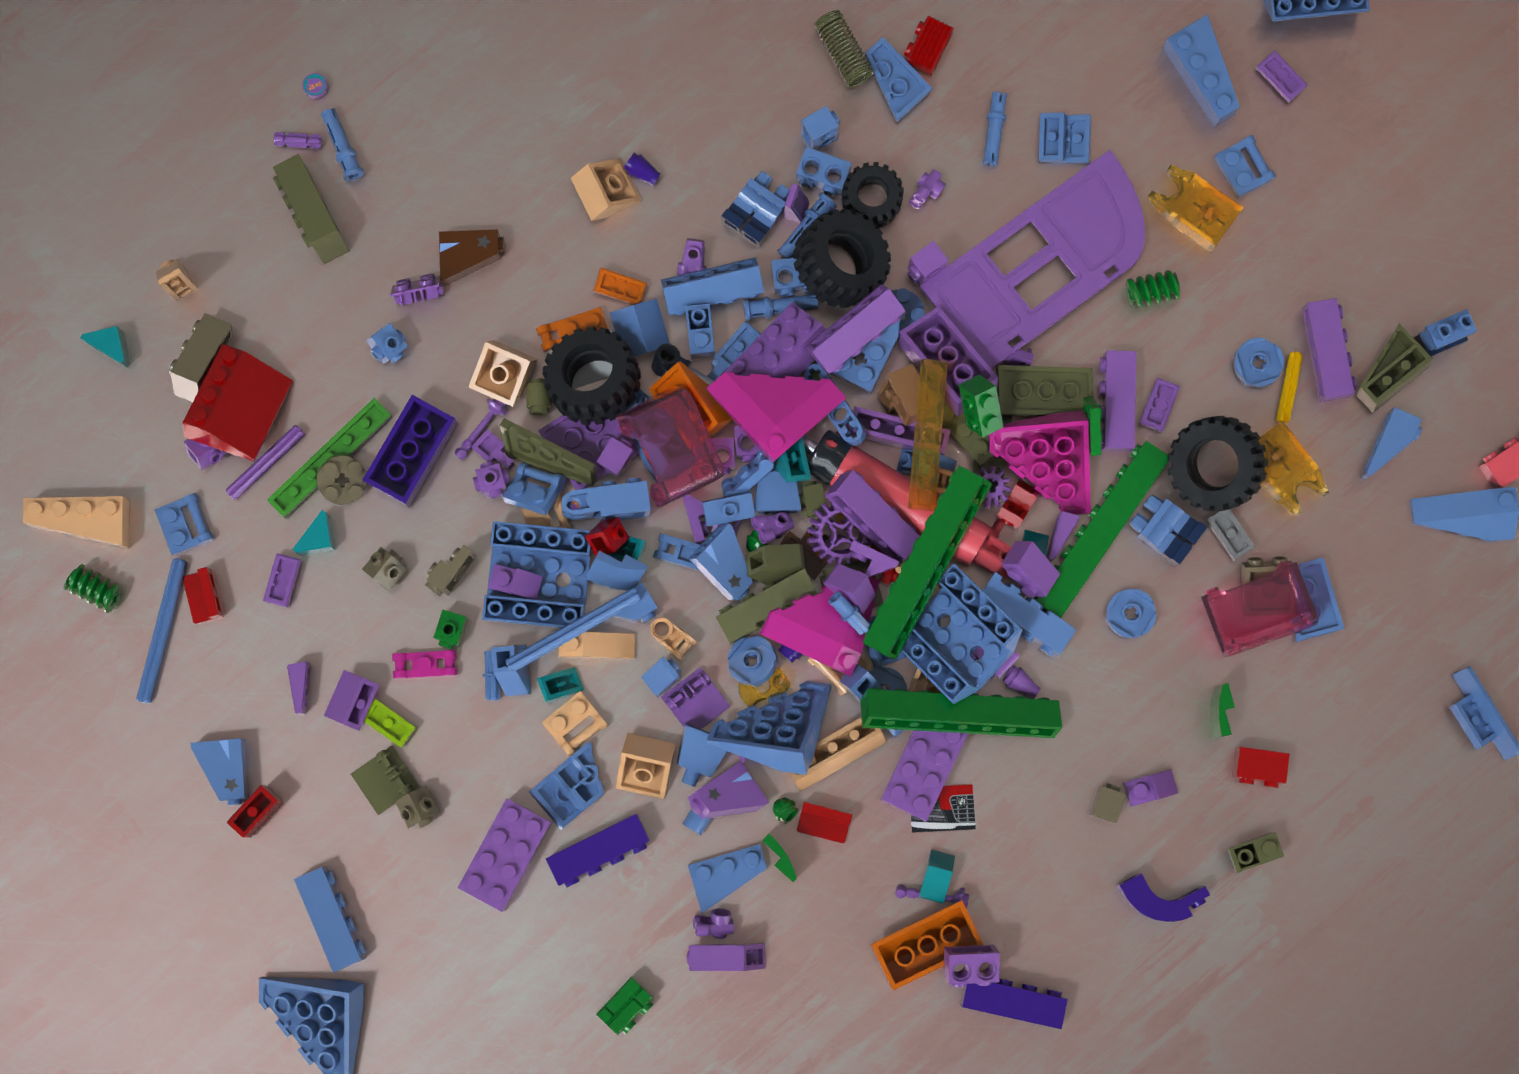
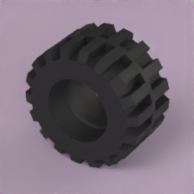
M869 162L863 163L861 168L859 166L855 167L854 172H850L847 175L842 191V206L847 210H851L852 214L858 212L863 215L862 218L866 220L869 218L874 222L873 226L875 228L880 224L883 227L887 225L888 221L892 222L895 219V215L899 213L903 201L904 188L901 186V179L896 177L897 173L894 170H888V165L884 164L883 167L878 166L879 162H874L872 166H869ZM866 185H877L886 192L887 199L879 206H868L859 199V190Z

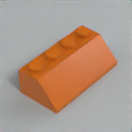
M962 900L871 944L881 969L893 991L943 967L944 947L983 945Z

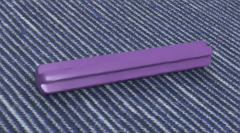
M294 425L226 489L227 494L235 500L305 435L301 428Z

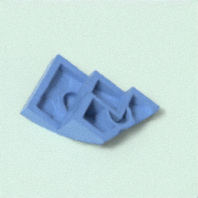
M589 741L529 791L560 830L604 794L598 777L597 764L594 762L591 750L592 745Z

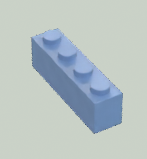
M756 257L661 279L669 315L685 314V306L710 303L711 307L718 303L730 304L735 299L743 297L748 299L755 298L760 293H764Z
M320 867L295 878L294 881L332 971L337 972L364 960L365 947L361 939L357 940L353 931L356 930V926L352 917L346 916L344 911L346 902L343 895L336 892L333 884L337 882L332 870Z

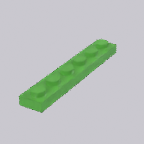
M373 398L278 488L267 501L286 518L318 488L316 484L317 471L329 457L338 454L352 456L392 415Z

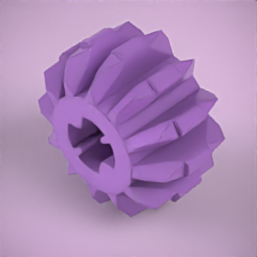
M994 466L990 467L989 474L985 467H982L980 469L981 475L979 476L996 486L993 493H990L989 490L985 496V508H990L991 501L997 508L1000 506L999 499L1004 502L1008 499L1004 493H1010L1011 488L1004 485L1010 482V478L1001 479L1004 471L1000 470L998 474H995Z

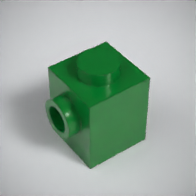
M442 609L433 638L439 641V646L452 649L453 645L460 647L469 619Z

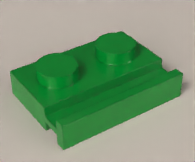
M1093 396L1083 397V411L1089 424V452H1091V456L1101 455V405L1097 404Z

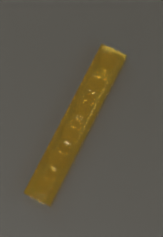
M921 360L908 509L935 510L948 362Z

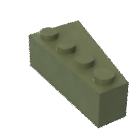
M297 154L273 166L277 175L273 177V180L279 190L284 189L286 195L282 196L288 209H294L296 214L292 215V218L298 229L303 227L305 233L301 236L307 247L312 246L323 264L350 252L340 235L337 225L330 213H328L329 210L300 155Z
M805 568L784 577L785 579L777 584L772 582L762 588L763 591L757 595L751 593L741 599L742 603L735 607L730 604L718 611L720 615L716 616V619L730 645L762 629L771 610L778 607L784 610L793 606L792 601L806 594L814 596L818 594Z

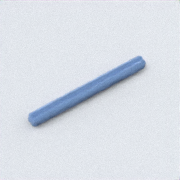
M174 558L172 560L136 697L139 702H151L187 564L182 559Z
M632 588L507 658L506 664L511 672L517 671L639 602L640 596L637 590Z

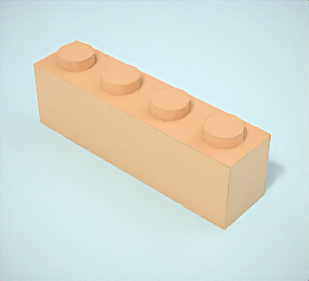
M861 717L817 742L814 756L806 775L790 773L801 792L887 743L880 728H862Z

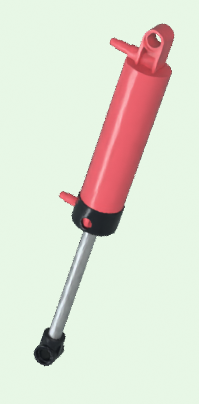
M662 344L657 348L651 364L652 370L657 376L662 377L677 362L681 361L708 385L714 382V380L691 367L692 362L681 357L680 351L674 345ZM827 430L819 443L806 435L802 437L805 452L811 455L808 465L810 474L828 486H832L842 473L851 470L858 472L864 477L865 482L872 489L878 491L882 499L889 506L894 507L898 511L899 516L906 523L911 524L916 529V533L921 536L925 529L927 518L933 514L937 507L939 495L922 489V485L858 447L848 444L838 430L836 433ZM974 517L952 558L969 567L971 562H974L992 574L996 572L1002 578L1009 577L1001 563L1011 549V546L998 539L1004 522L998 518L991 527Z

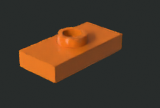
M600 268L593 292L636 305L641 303L647 283Z

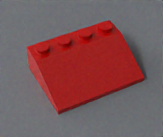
M222 344L182 422L184 438L255 461L293 384V380L249 353Z

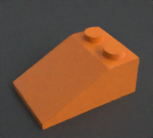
M679 361L655 382L649 390L658 404L668 408V414L674 422V429L689 450L707 443L709 438L714 437L733 419L706 390L709 385L684 363Z

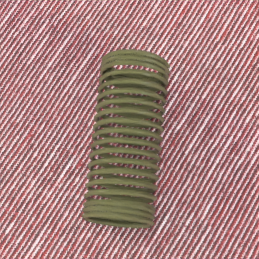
M840 10L828 12L814 23L817 34H819L823 44L826 45L825 47L828 49L827 51L830 53V56H832V60H834L836 67H838V71H840L842 78H844L847 87L851 88L860 85L874 74L872 66L868 63L864 52H861L862 48H859L860 45L857 44L858 41H855L856 37H853L854 34L851 33L852 30H849V26H847V22L843 19Z

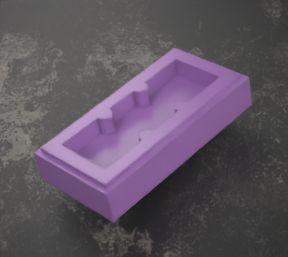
M1275 50L1256 67L1261 75L1288 103L1308 86Z
M1157 377L1139 424L1162 433L1180 386Z
M276 553L263 599L264 602L289 607L302 560Z

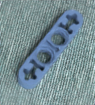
M818 364L808 366L804 372L805 380L816 381L813 379V373L818 372L819 378L830 379L834 383L830 375L822 370ZM845 399L828 416L842 438L848 444L856 446L865 440L866 431ZM840 408H845L847 410L846 417L842 420H836V411ZM850 424L857 431L856 438L851 437V432L846 425Z

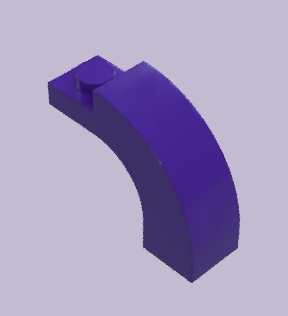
M1141 873L1116 885L1124 900L1136 912L1147 918L1166 922L1181 921L1192 917L1193 915L1188 907L1197 908L1206 903L1204 898L1210 896L1206 886H1200L1177 899L1164 900L1151 891Z

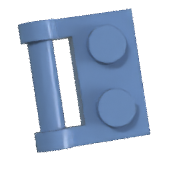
M1253 135L1246 137L1214 156L1216 163L1237 199L1276 178L1274 171H1270L1256 147V140ZM1247 149L1262 175L1261 177L1256 179L1241 153L1242 150Z
M521 462L517 467L516 475L502 498L506 503L547 515L564 487L566 477L559 473L554 475L532 468L530 464ZM531 477L550 483L551 486L546 488L527 482L526 479Z
M196 493L155 509L161 529L173 556L214 539L212 533L208 532L197 503L199 499ZM187 506L199 534L196 538L192 536L182 509Z

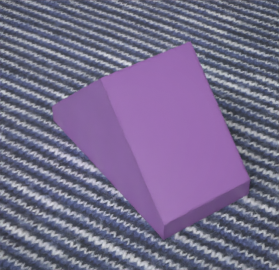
M840 564L834 567L823 582L832 592H841L852 605H856L861 615L876 596L867 574Z

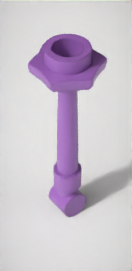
M487 399L490 411L468 439H465L461 444V448L455 450L457 458L461 460L466 458V452L471 449L473 443L493 416L506 415L508 413L504 410L507 405L496 399Z
M900 884L896 887L895 895L898 898L908 896V898L915 899V897L920 898L921 890L916 888L907 889L904 885ZM961 888L954 896L946 895L944 901L955 904L962 900L967 909L969 894L964 893L965 888Z

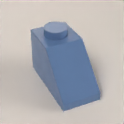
M640 583L634 587L640 596V601L612 617L636 623L641 620L643 623H646L656 617L655 612L658 611V607L644 584Z

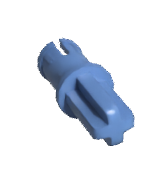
M841 592L834 593L829 598L828 603L841 615L842 621H847L858 634L862 635L868 632L870 624L858 612V607L852 605Z
M484 651L485 673L482 676L485 677V698L488 701L500 700V684L493 673L492 652Z

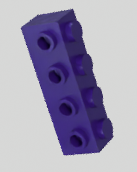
M635 814L546 858V861L558 886L564 884L568 888L580 882L579 876L587 873L590 877L602 871L601 865L610 862L612 866L624 860L623 854L630 851L636 854L647 849L646 843L650 842V839L638 814Z
M999 978V982H993L989 986H980L976 983L964 986L960 1004L963 1008L1062 1029L1068 999L1062 997V992L1047 989V994L1037 992L1038 987L1023 984L1022 988L1012 986L1013 981Z

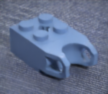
M904 314L901 315V319L897 323L888 325L883 329L880 337L874 341H869L863 346V350L856 356L864 355V360H867L865 364L861 363L859 366H856V360H853L854 357H850L844 362V366L840 370L830 374L872 394L898 341L899 326Z
M641 478L627 479L626 483L616 484V481L602 482L601 486L573 490L562 497L561 503L563 516L570 520L599 518L600 522L619 517L620 521L649 517L651 511L647 481H641ZM571 501H576L580 504V508L578 510H571L567 507V504Z

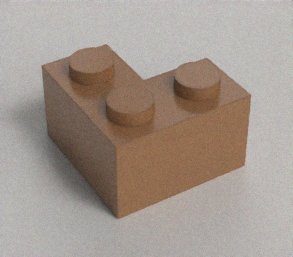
M913 364L887 374L877 393L887 414L890 415L897 412L905 426L931 416L936 407L934 395L930 391L928 392L921 372L917 371Z

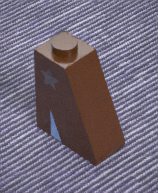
M498 229L439 232L440 280L442 284L448 285L500 260L501 252L505 251L504 237H500Z

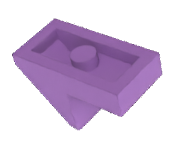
M683 494L695 543L702 544L705 541L704 536L709 535L705 521L700 522L699 520L704 518L702 501L689 494Z
M853 540L850 551L854 552L852 557L866 563L867 559L871 560L866 572L868 578L898 567L899 561Z
M494 564L488 589L537 600L543 576L518 568L512 569Z
M1171 769L1123 783L1130 807L1178 794Z

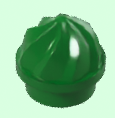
M755 530L746 537V548L749 552L768 545V543H761L758 532Z
M786 797L777 799L773 805L776 819L778 821L782 820L785 824L790 822L799 810L795 806L796 803Z

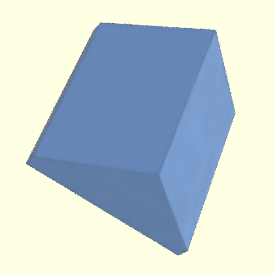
M657 299L610 312L615 332L621 336L622 340L627 342L634 356L657 350L662 344H670Z

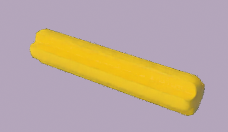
M1291 352L1289 354L1276 420L1281 423H1288L1291 419L1303 360V354L1299 352Z

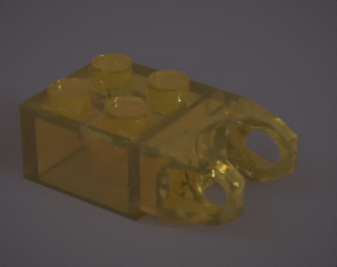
M1170 165L1166 173L1177 185L1178 193L1174 196H1166L1151 191L1147 199L1156 207L1164 219L1172 223L1173 227L1211 253L1244 207L1194 172ZM1205 213L1211 216L1209 220L1204 217Z
M1281 421L1261 436L1258 441L1261 445H1265L1267 452H1263L1264 459H1268V466L1264 468V472L1267 475L1265 481H1261V485L1277 503L1287 508L1297 517L1302 513L1296 497V491L1299 486L1310 487L1322 498L1330 493L1324 483L1321 470L1284 421ZM1274 453L1279 455V460L1274 461L1272 459Z

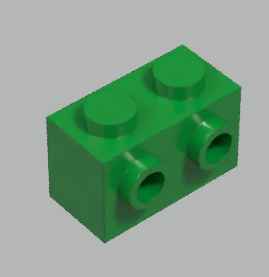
M980 374L959 384L968 428L982 438L1003 428L996 386Z

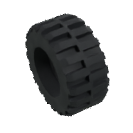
M837 209L830 210L828 213H823L801 232L795 243L796 248L793 250V258L796 259L794 268L800 274L798 279L801 284L804 283L807 288L805 290L809 294L813 293L816 295L815 299L822 303L826 301L827 305L832 307L839 305L840 308H849L850 306L857 305L878 286L883 285L891 268L890 264H888L891 261V254L887 252L889 245L887 240H883L881 236L883 235L882 231L879 228L876 229L873 226L874 222L869 218L866 220L862 218V214L858 212L852 214L851 210L842 209L840 212ZM828 243L840 245L848 251L854 260L856 275L846 273L835 265L829 255Z
M595 326L586 327L587 330L584 331L581 328L573 330L574 334L570 336L566 334L561 337L562 341L559 344L556 342L551 347L552 354H547L545 358L547 366H544L542 371L544 387L559 412L575 423L580 420L582 425H591V422L600 425L604 424L606 419L610 421L617 419L615 415L620 412L624 414L628 410L627 405L634 403L637 398L634 392H639L641 386L639 382L641 378L639 364L627 342L622 340L621 336L616 332L610 333L609 329L603 327L598 331ZM594 361H605L612 364L609 378L600 387L590 391H578L572 388L575 374L584 365Z
M1213 416L1190 423L1189 427L1183 428L1178 433L1179 438L1173 440L1170 446L1173 448V451L1168 454L1167 461L1171 462V468H1167L1168 476L1173 475L1174 481L1171 482L1173 488L1180 490L1179 496L1183 500L1188 499L1191 506L1195 508L1201 507L1203 511H1225L1248 502L1252 499L1251 496L1258 493L1261 489L1260 483L1265 481L1267 475L1264 472V468L1268 466V459H1264L1263 452L1267 451L1265 445H1261L1258 441L1261 438L1258 433L1252 432L1250 425L1241 423L1239 419L1234 417ZM1213 440H1220L1229 444L1235 451L1238 459V471L1235 479L1223 487H1214L1208 484L1201 477L1197 466L1200 449L1204 444Z

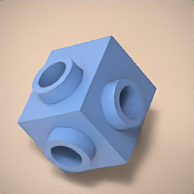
M391 323L366 340L371 347L370 352L373 357L383 364L390 360L392 363H395L404 356L402 351L408 347L405 343V336L398 329L395 330Z

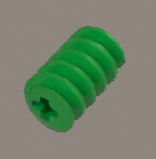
M1166 270L1164 276L1162 273L1157 272L1154 278L1151 274H1147L1145 280L1138 276L1135 282L1131 278L1126 281V291L1131 307L1133 302H1136L1137 306L1141 308L1142 300H1145L1148 306H1151L1152 298H1155L1156 302L1160 304L1161 296H1164L1167 302H1170L1171 294H1174L1177 300L1180 299L1179 280L1176 273H1172L1170 270Z
M79 565L68 576L64 584V590L69 589L71 594H78V597L81 599L86 598L88 603H95V606L99 609L104 607V612L106 613L111 612L121 596V592L118 591L119 583L116 582L112 587H109L111 579L106 578L103 582H100L102 574L98 573L93 578V569L90 568L84 573L85 565Z

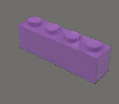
M881 284L805 348L822 370L828 374L837 372L844 366V362L848 358L858 355L863 350L865 344L880 337L883 329L888 325L897 323L905 309L891 290Z
M1337 298L1308 302L1303 307L1320 402L1350 398L1355 394L1354 391L1357 389L1355 377L1351 376L1350 371L1352 357L1350 352H1347L1345 345L1348 341L1346 329H1342V306L1338 305Z
M1107 350L1104 357H1100L1099 371L1103 372V381L1099 382V396H1103V405H1101L1102 418L1100 419L1102 420V451L1132 452L1135 449L1137 351Z
M854 406L853 412L865 428V439L903 449L939 452L945 455L951 430L920 422H914L905 426L900 417ZM850 425L851 436L857 437V431Z
M854 470L842 473L824 496L884 555L899 562L906 560L913 551L915 540L920 537L916 533V529L911 524L906 523L899 516L898 511L894 507L889 506L882 499L881 494L865 482L861 474Z

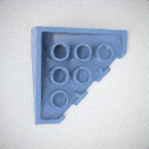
M806 681L799 685V691L791 695H787L786 691L768 698L769 704L762 708L756 709L755 705L737 712L738 718L725 723L723 719L714 723L707 738V744L782 772L806 775L814 756L832 688L831 684Z
M260 977L259 1003L265 1010L270 1007L279 1019L275 1023L287 1037L291 1034L301 1045L298 1051L308 1064L311 1065L314 1062L323 1074H353L363 1013L364 983L341 979Z

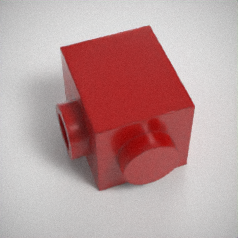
M619 517L600 521L585 535L596 556L599 551L605 554L614 553L630 538Z

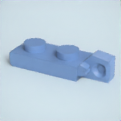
M745 321L714 356V360L711 363L714 368L708 374V377L714 381L720 377L761 333Z

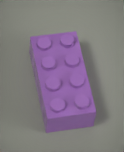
M791 302L725 372H734V375L741 376L763 374L770 375L771 378L799 377L815 360L805 347L826 329L823 324Z
M939 306L899 331L900 348L957 417L964 413L959 384L980 374L993 383L997 389L998 376Z
M913 730L880 801L926 822L968 733Z
M506 798L458 888L493 908L504 912L553 822Z

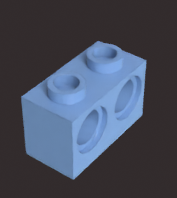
M825 106L801 120L800 134L809 148L819 151L838 140V131L840 130L838 124H840V120L834 110L830 112L828 107Z
M806 147L796 172V180L804 187L813 188L815 186L822 189V192L827 195L836 196L838 194L841 196L844 181L847 180L852 163ZM809 165H814L818 171L815 174H809L805 171V168ZM837 173L841 179L838 182H832L828 179V175Z
M794 258L771 261L775 294H780L781 297L793 296L797 291H805L806 294H809L805 290L807 288L804 283L801 284L798 279L800 274L798 271H795L794 262L796 259ZM787 273L792 276V280L789 283H782L779 280V276Z

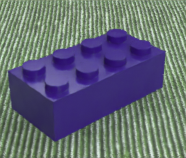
M411 395L362 480L374 489L410 507L458 424L457 420L420 398Z

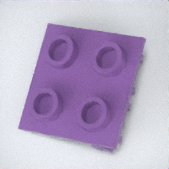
M426 274L420 276V280L411 282L410 278L396 281V285L392 286L390 296H394L395 303H400L402 306L413 303L411 292H413L415 302H418L416 291H420L422 301H425L424 290L426 291L427 300L440 298L444 291L442 285H440V276L435 277L434 274Z
M701 667L661 696L683 727L686 723L702 729L730 707Z

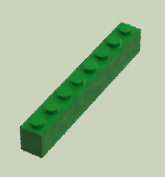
M1147 440L1142 446L1136 445L1129 455L1133 458L1128 466L1123 464L1116 474L1119 478L1114 486L1110 484L1102 496L1106 498L1101 506L1098 504L1094 506L1088 515L1092 518L1088 525L1082 524L1076 532L1075 537L1078 539L1073 546L1068 544L1061 554L1064 560L1060 566L1054 565L1060 575L1047 596L1035 597L1036 601L1043 606L1042 611L1045 613L1048 610L1059 618L1063 616L1167 464L1168 455Z
M960 465L951 474L948 487L939 496L936 509L927 518L924 531L915 540L912 553L903 562L900 575L891 584L888 597L879 606L876 619L870 625L868 632L865 633L864 644L889 658L897 659L992 485L991 482Z
M874 687L867 689L860 700L862 728L1055 738L1062 729L1059 700H1050L1046 697L1027 699L1024 696L1011 698L1001 695L979 696L973 693L953 704L943 693H931L927 690L910 692L905 689L893 691Z

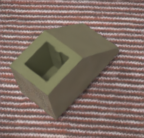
M801 544L764 545L745 554L748 577L765 585L805 568L803 545Z
M1276 832L1267 833L1228 848L1236 873L1284 857Z

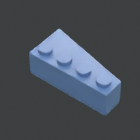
M1207 14L1167 38L1162 48L1212 125L1216 127L1234 116L1240 106Z
M995 572L983 588V591L1023 629L1020 635L1022 639L1029 643L1035 641L1041 645L1040 650L1050 657L1053 655L1059 656L1076 629L1051 611L1047 610L1046 613L1042 611L1043 606L1033 598L1026 597L1024 599L1021 597L1022 593L1019 588L1013 584L1005 583L1004 585L1000 582L1002 576Z

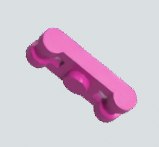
M456 650L393 653L392 661L395 662L393 679L456 676L457 667L454 664V658H457ZM438 659H444L445 668H438ZM405 661H412V670H405Z

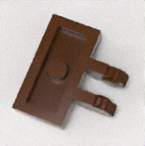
M789 531L779 545H803L805 570L809 577L815 581L828 563L827 558L821 559L818 556L819 551L814 552L812 547L806 543L813 534L806 531L800 539ZM825 533L824 535H822L824 544L827 541V538L829 537Z

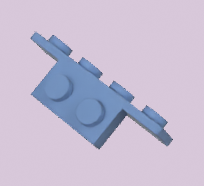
M1468 666L1454 673L1452 676L1465 697L1451 705L1450 709L1474 748L1477 750L1493 741L1504 760L1519 755L1518 741L1473 669Z

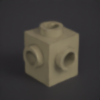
M380 547L377 552L372 554L362 570L389 591L402 578L403 573L408 568L401 563L403 558L393 549L388 553L384 548Z
M427 785L395 801L408 829L416 825L422 828L432 823V817L440 813Z

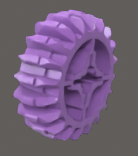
M831 501V507L822 503L821 506L824 511L822 513L817 509L814 511L818 519H809V522L815 525V527L807 528L808 533L815 534L808 538L810 543H816L813 545L812 550L814 552L821 550L818 556L821 559L827 556V562L830 564L834 561L835 557L837 564L842 565L843 558H845L848 564H851V556H853L854 552L850 551V547L845 550H832L834 546L837 547L842 542H848L852 545L853 540L863 545L865 543L872 545V542L861 531L858 538H854L852 535L854 524L846 516L840 521L832 520L830 517L841 513V511ZM824 524L830 528V535L827 538L829 541L824 544L822 538ZM832 525H835L838 528L840 527L841 529H843L846 526L844 530L846 531L845 533L849 536V538H847L844 535L842 536L841 534L837 535L838 533Z

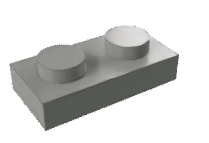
M1230 509L1219 511L1206 520L1233 562L1255 548V545Z

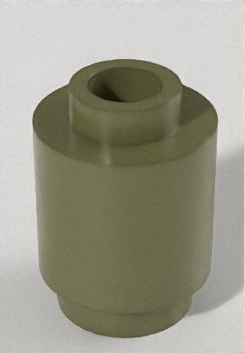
M543 378L531 379V383L526 384V406L531 415L549 414V408H551V398L544 387Z

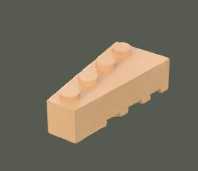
M123 496L23 498V523L36 528L129 549L130 500Z

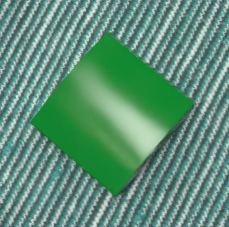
M1228 683L1215 687L1212 694L1210 723L1213 739L1232 735L1225 710L1235 708Z
M768 833L762 842L780 857L774 866L794 882L797 878L791 861L780 844Z

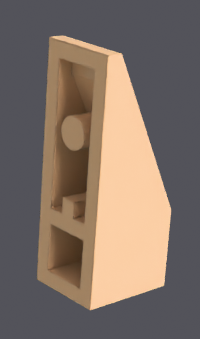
M178 259L166 261L161 265V269L156 271L159 285L176 301L197 289L184 265Z
M584 632L559 646L558 657L560 659H635V634Z

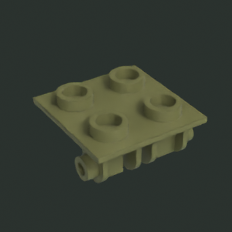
M393 746L376 754V757L351 773V776L378 815L394 805L395 801L420 787Z

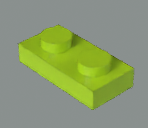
M374 699L364 719L365 723L400 748H403L416 730L414 725L377 699Z

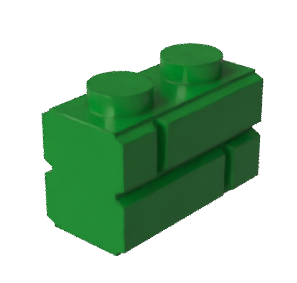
M631 976L596 1015L617 1035L622 1031L627 1034L636 1024L633 1019L640 1012L644 1015L653 1006L650 1002L653 995Z

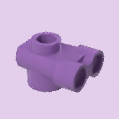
M933 169L930 174L925 172L919 179L917 184L920 187L909 200V204L912 207L920 209L928 196L935 200L946 186V183L940 180L942 175L937 170Z
M687 238L682 262H678V275L707 269V266L704 265V240ZM696 250L698 256L691 255L689 251Z
M780 512L770 516L762 514L751 519V524L758 532L759 540L762 544L779 539L785 532L794 528V522L788 512Z
M718 908L711 911V917L694 915L693 929H695L696 936L712 935L714 938L724 939L727 937V934H733L734 922L731 918V912L727 909Z

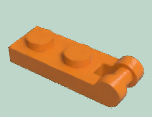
M601 307L550 324L541 325L536 328L538 336L542 338L543 343L541 346L543 352L552 350L551 347L556 342L559 344L562 341L561 337L568 334L570 336L574 334L573 330L581 328L584 331L587 330L586 327L595 326L599 331L601 327L607 329L608 327ZM557 331L559 338L552 340L550 333Z

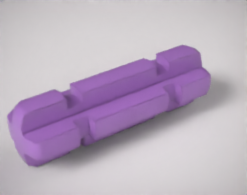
M275 132L273 138L274 145L279 147H285L286 144L287 147L307 148L310 146L311 149H320L322 145V137L319 134L308 136L305 133L288 132V135H285V132Z

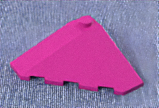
M724 372L706 388L771 463L776 461L846 399L845 395L830 379L821 378L820 381L805 380V377L785 376V378H771L770 375L763 374L741 376L734 375V372Z
M1084 411L1055 413L1003 424V428L989 434L990 453L997 458L1001 456L1009 463L1008 467L1022 479L1024 477L1035 484L1034 489L1047 500L1052 498L1060 505L1059 509L1061 511L1071 514L1091 512L1089 424Z
M870 577L868 579L876 594L880 580ZM821 587L823 592L814 596L806 594L793 600V606L784 610L778 607L769 612L760 632L761 635L839 672L852 676L862 654L865 633L862 635L858 634L847 621H842L841 615L828 603L829 598L834 594L828 587ZM875 598L862 614L868 622H870Z

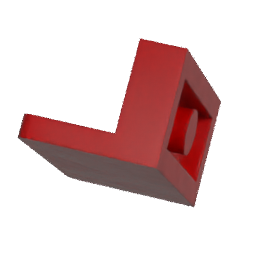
M204 567L197 569L198 573L184 576L183 583L193 623L199 624L222 618L223 613L212 569Z
M803 802L797 832L843 844L845 843L853 814Z

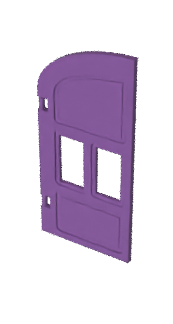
M1111 150L1107 151L920 286V289L935 308L939 306L991 369L1002 363L1011 354L1035 339L1135 265L1144 247L1145 224L1138 196L1128 175ZM1032 222L1048 242V245L1004 276L987 253ZM1059 256L1075 276V279L1031 310L1014 287ZM1114 266L1117 271L1107 277L1104 273ZM1019 336L1021 341L1011 347L1008 342Z

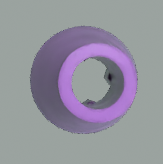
M1015 665L1007 671L1002 680L1006 683L1007 688L1021 693L1030 699H1034L1041 689L1021 667L1017 668Z

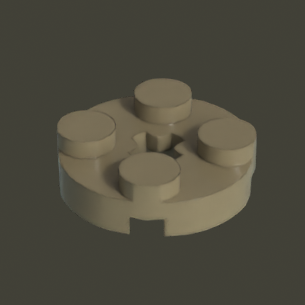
M344 454L333 455L319 467L316 474V484L326 500L334 504H349L358 500L363 495L366 483L362 479L366 472L362 465L351 456ZM340 473H344V476L348 478V481L343 486L335 482V478H339Z

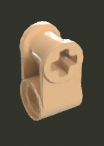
M657 618L651 624L652 636L681 662L684 660L683 656L689 648L697 644V641L666 618ZM658 623L667 624L669 627L668 634L665 636L657 635L654 630L655 626ZM682 641H685L684 644L677 650L678 646L682 643Z

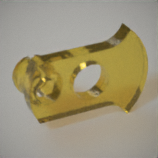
M776 668L774 674L767 680L770 686L764 693L758 692L757 687L744 685L739 682L740 697L748 707L756 705L762 700L787 692L791 682L780 668ZM779 677L783 679V682L781 684H779V682L781 681Z

